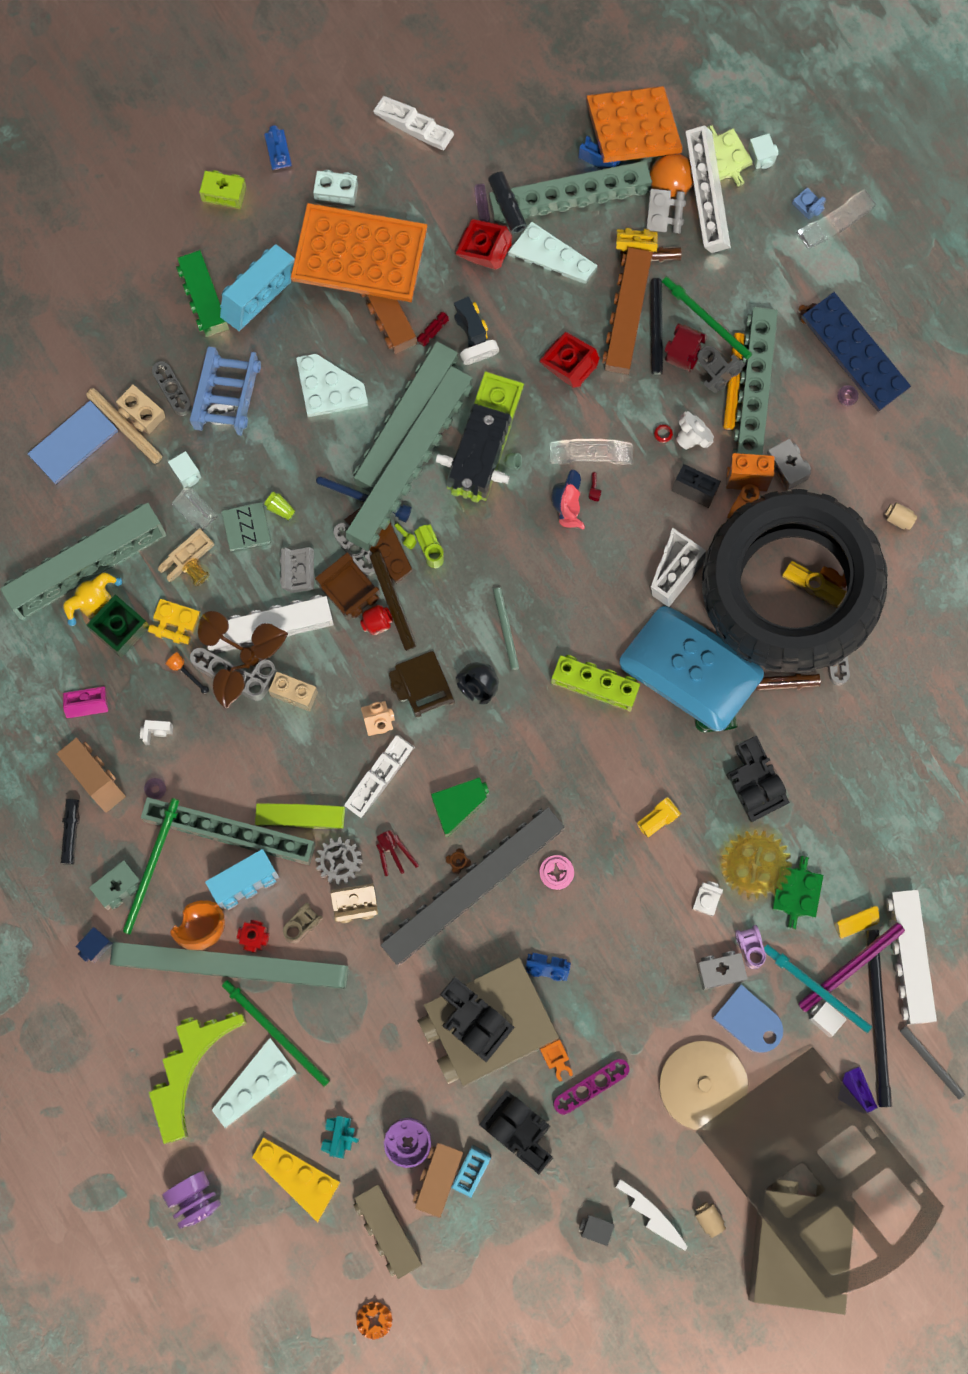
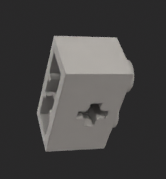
M788 439L768 450L767 455L775 457L774 471L786 491L809 479L811 467L806 460L803 461L800 456V449L796 443H792Z
M735 951L722 953L723 957L714 959V955L701 958L702 962L697 964L702 990L747 980L742 954H735ZM719 964L727 969L723 975L721 972L716 971Z

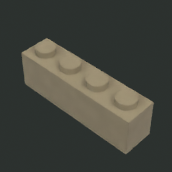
M379 1184L354 1198L356 1203L353 1206L359 1216L363 1215L367 1223L364 1226L370 1236L374 1235L378 1241L375 1247L381 1257L383 1255L386 1256L389 1262L386 1264V1267L391 1276L396 1275L399 1279L422 1266L419 1257Z

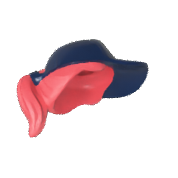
M573 469L570 470L565 482L554 485L551 500L553 507L559 512V523L563 527H578L584 530L585 525L577 518L580 511L579 487L581 476Z

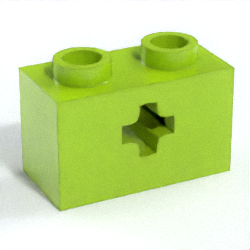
M215 170L211 172L205 171L199 192L201 200L203 202L241 209L246 191L245 179L236 174L230 176Z

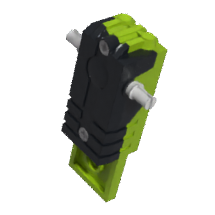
M484 373L455 457L438 454L436 458V463H441V465L451 468L446 482L447 489L451 490L452 495H461L466 499L471 498V501L478 503L480 500H487L493 481L508 484L510 476L498 472L497 468L511 429L524 383L492 373Z

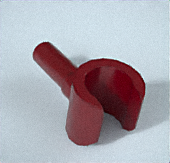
M593 472L589 499L599 502L602 490L596 489L597 473Z

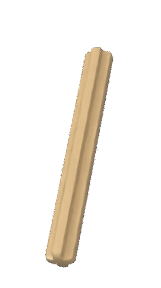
M95 388L90 389L86 393L87 398L154 464H157L162 459V455Z

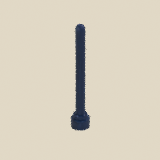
M319 476L316 478L317 484L365 502L369 496ZM405 504L403 506L400 505L396 513L393 512V514H396L395 517H398V520L406 523L412 507Z

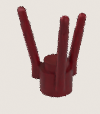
M392 830L376 837L378 841L376 846L380 854L385 876H388V869L384 850L386 853H391L400 873L404 874V869L394 850L397 848V845L416 868L419 867L413 856L401 843L398 835L394 836Z

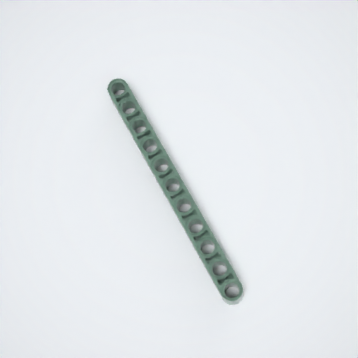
M115 942L112 944L110 965L332 988H346L349 966Z

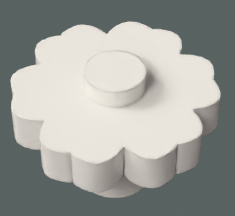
M687 411L679 417L680 421L678 423L682 430L678 433L676 440L682 448L688 450L696 444H700L703 448H708L714 442L711 430L696 415H692Z

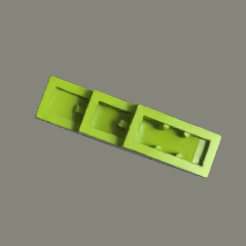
M256 804L255 825L279 826L282 828L301 827L304 829H344L345 807L307 804Z

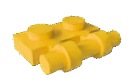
M625 228V230L617 229L616 249L627 252L628 248L657 252L658 232H652L650 229H643V231L631 230V228Z
M160 599L153 619L160 622L158 626L150 624L148 632L155 634V637L161 639L165 637L173 640L174 643L189 645L191 637L184 635L185 631L194 633L201 613L200 611ZM168 625H171L178 629L176 632H173L166 628Z

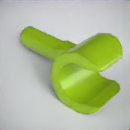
M399 523L395 524L394 527L405 537L402 542L403 545L412 550L417 544L415 536L406 532Z

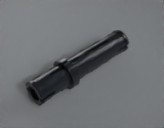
M77 799L65 800V816L62 818L64 831L60 864L74 865L77 824L80 821L78 819L80 800Z

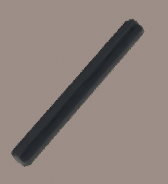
M660 278L651 279V365L653 375H661L663 373L662 280Z

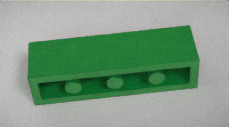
M201 251L178 257L179 266H176L179 277H184L186 283L182 285L186 296L191 295L192 301L189 304L193 314H198L199 319L196 320L199 331L204 330L205 336L209 337L229 330L227 322L220 318V302Z

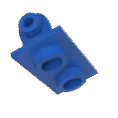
M275 125L270 126V130L268 133H264L272 170L292 166L284 129L280 130Z
M534 952L533 954H528L525 970L530 975L549 977L555 981L568 980L571 962H567V959L552 957L550 964L546 963L547 955Z

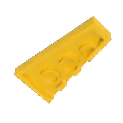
M263 1138L252 1158L316 1222H319L341 1182Z

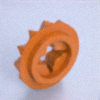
M379 1302L365 1304L357 1314V1328L366 1338L375 1340L384 1337L392 1326L390 1310ZM380 1312L378 1321L383 1327L374 1325L369 1330L370 1320L366 1315L374 1317L375 1314L377 1315Z

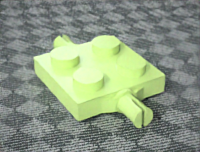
M710 126L709 130L713 135L720 181L733 177L737 187L740 184L742 186L745 181L742 179L740 172L752 165L750 156L734 129L717 135L713 126Z

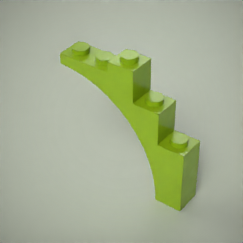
M238 1012L226 1015L225 1020L217 1022V1019L204 1023V1027L201 1026L199 1020H194L192 1017L180 1021L181 1025L176 1026L183 1053H180V1050L168 1053V1058L162 1059L170 1085L167 1086L166 1083H161L153 1086L154 1090L149 1092L164 1144L188 1137L185 1124V1098L194 1069L202 1056L217 1040L230 1031L247 1024L243 1014L238 1015Z

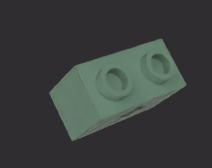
M122 861L89 888L107 910L112 908L114 910L123 903L122 899L128 894L132 896L137 893L141 880L128 863ZM115 883L120 884V891L114 890Z

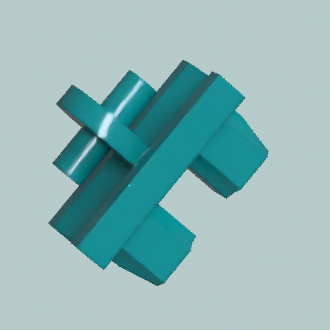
M341 1116L327 1118L325 1128L326 1130L334 1131L332 1140L324 1139L322 1141L321 1151L328 1153L331 1157L344 1159L345 1150L351 1151L352 1142L359 1143V1138L353 1137L355 1128H350L351 1118Z

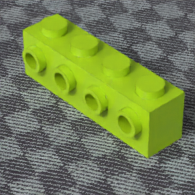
M560 655L551 680L552 684L630 712L640 687V683H637L635 678L617 676V673L610 669L603 671L598 669L597 665L585 662L584 664L578 662L577 658L571 655H565V657Z

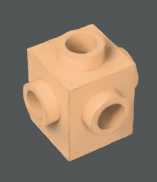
M386 701L375 702L369 706L361 707L368 736L383 734L393 730L391 721H394L395 718L392 708H387Z

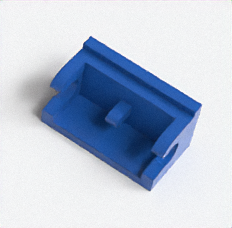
M586 136L585 143H582L579 148L578 158L602 170L618 167L622 162L603 163L599 145L591 142V137Z

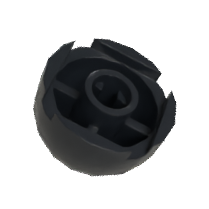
M470 663L456 676V679L459 680L457 686L460 691L472 701L474 698L480 700L479 704H488L498 691V677L493 667L488 664Z

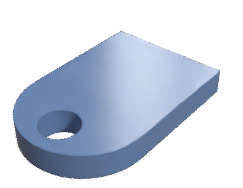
M742 985L737 988L713 1017L719 1025L753 1052L764 1053L773 1050L778 1046L783 1036V1025L780 1018ZM767 1031L775 1035V1041L772 1044H767L763 1039V1035Z

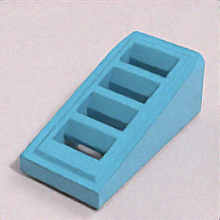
M472 1145L451 1188L471 1198L492 1155ZM472 1155L484 1160V1162L482 1163L472 1158ZM468 1163H471L479 1167L480 1170L477 1171L467 1165ZM464 1171L476 1176L475 1180L464 1175ZM460 1179L471 1184V1188L459 1183Z

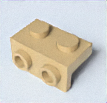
M373 883L331 890L335 922L348 923L355 918L370 919L374 915H378Z

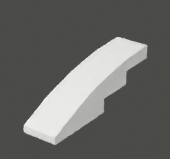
M385 96L382 97L373 110L375 115L391 125L443 151L454 136L452 130L437 125L434 119L417 113L416 108Z
M396 735L386 751L380 755L371 770L366 773L344 806L362 818L415 747L399 735Z
M619 1179L615 1188L634 1198L629 1207L649 1218L645 1227L681 1249L686 1250L687 1245L659 1209L641 1193Z

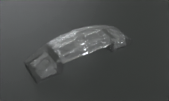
M864 189L849 198L846 204L819 221L809 223L796 233L807 249L812 248L854 224L871 211L876 204Z
M573 439L551 442L550 464H571V461L612 462V464H633V444L606 439Z

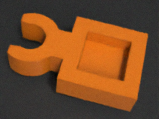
M560 1039L540 1049L548 1068L556 1067V1078L558 1081H563L560 1076L563 1070H566L570 1077L573 1076L571 1068L564 1064L569 1058Z

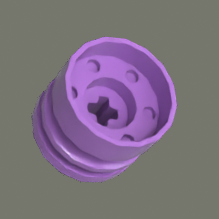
M410 1117L401 1118L392 1123L384 1139V1149L389 1160L395 1165L404 1168L415 1167L422 1163L428 1156L431 1147L430 1132L426 1125L418 1119ZM403 1137H412L413 1146H403Z
M204 1171L187 1178L162 1194L168 1208L177 1205L181 1208L173 1215L174 1219L182 1215L185 1216V1219L177 1224L179 1229L201 1222L222 1205L219 1200L209 1204L208 1200L216 1195L215 1192L204 1195L203 1190L210 1185Z

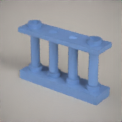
M215 347L207 348L190 417L194 430L202 431L204 423L214 422L234 425L237 434L242 436L243 429H246L248 424L247 412L256 375L261 370V361L258 360L255 352H251L249 361L221 358ZM222 366L246 369L245 380L218 377L216 375L217 368ZM223 385L243 388L241 398L212 395L213 386ZM215 403L238 406L236 417L209 414L207 412L208 405Z

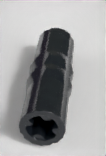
M503 172L492 174L488 181L500 206V210L511 233H519L526 229L527 224L514 193Z

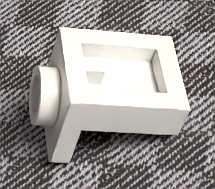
M145 720L144 726L140 728V739H143L145 745H150L151 733H154V736L166 737L167 734H173V725L171 722Z
M711 881L702 883L693 910L713 917L720 895L723 892V889L719 888V884Z

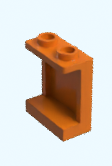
M733 453L732 465L727 467L726 489L742 490L745 485L753 484L758 487L759 491L767 492L774 477L775 457Z

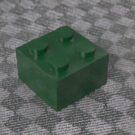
M116 594L86 624L94 635L121 658L149 629L147 621Z

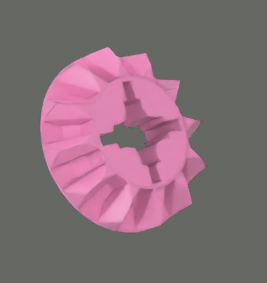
M553 855L545 859L541 864L540 878L543 884L550 889L561 890L572 882L574 868L567 858ZM554 864H556L558 870L566 871L560 874L558 882L555 875H548L554 871Z

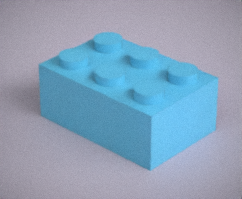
M262 849L205 881L217 905L222 909L230 910L239 904L238 901L244 897L249 899L258 893L257 890L261 887L268 888L274 885L279 876L267 854Z

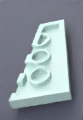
M533 222L529 224L508 252V255L511 257H519L527 263H535L543 266L546 270H554L561 273L562 276L584 284L588 282L598 265Z
M269 1038L212 1109L224 1128H227L297 1074L271 1038Z

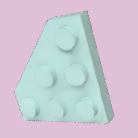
M317 354L296 357L308 417L368 406L364 383Z

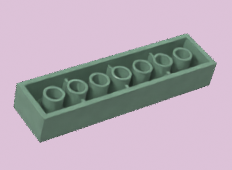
M149 503L140 504L131 513L117 517L112 524L101 526L95 534L82 537L76 545L65 547L57 556L46 558L38 567L27 569L21 577L8 580L0 590L12 610L23 620L76 589L82 582L95 578L165 537L166 533Z

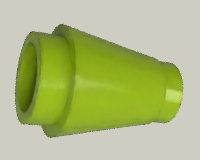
M274 491L264 503L267 510L286 518L288 521L296 512L280 493L277 494Z

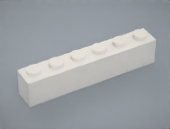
M704 125L687 130L686 137L704 248L714 253L729 249L731 246L713 135Z
M317 595L311 597L308 601L296 600L290 602V605L284 607L275 605L267 611L255 610L249 612L247 616H231L228 618L229 629L223 636L242 647L254 645L252 634L263 623L272 624L288 632V636L334 624L327 596ZM221 639L216 645L208 646L209 652L213 654L237 649Z
M919 891L892 892L888 895L889 898H886V907L888 911H891L892 919L889 920V928L899 922L905 929V932L892 942V951L894 955H897L898 962L895 963L896 976L900 977L901 984L898 985L899 998H903L904 1007H901L902 1019L906 1020V1025L936 1022Z

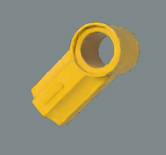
M669 797L661 801L653 808L652 812L637 822V826L647 838L664 825L672 823L682 814Z

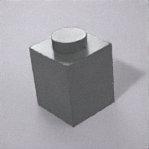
M588 1215L587 1219H582L579 1231L582 1232L581 1237L608 1246L615 1224Z

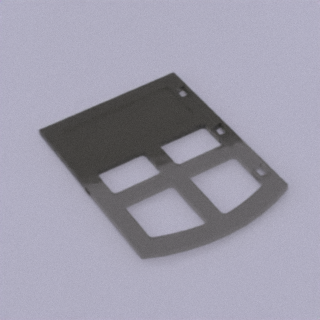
M814 1047L810 1048L696 1131L825 1298L840 1296L865 1288L896 1270L926 1240L944 1208L943 1204ZM823 1071L832 1079V1082L829 1084L820 1076ZM869 1125L878 1136L872 1139L865 1128ZM850 1126H855L876 1153L844 1178L838 1179L818 1155V1150ZM802 1163L806 1165L822 1185L824 1193L793 1216L787 1218L768 1196L766 1188ZM886 1168L892 1170L920 1205V1210L912 1224L895 1244H890L852 1197L855 1191ZM914 1181L924 1191L920 1195L910 1185ZM839 1207L874 1250L877 1257L859 1267L832 1275L801 1238L800 1233L831 1209Z

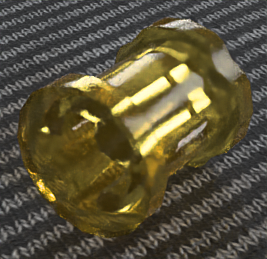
M192 559L182 568V571L191 577L196 587L203 584L210 574L200 567L197 559Z

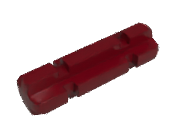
M440 312L436 316L437 318L433 319L424 329V333L417 337V342L420 345L426 346L430 342L429 339H432L442 329V325L449 321V316L445 312Z

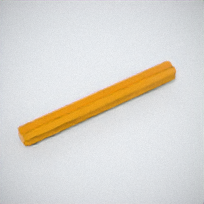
M735 333L734 337L744 346L745 335L743 333ZM732 347L731 356L734 354L742 360L743 356ZM741 372L728 381L723 424L725 430H733L735 427Z

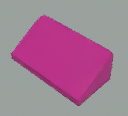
M105 686L63 693V710L66 718L108 712Z

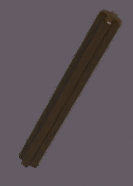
M375 552L370 555V560L403 647L406 651L412 650L416 647V643L383 556L381 552Z

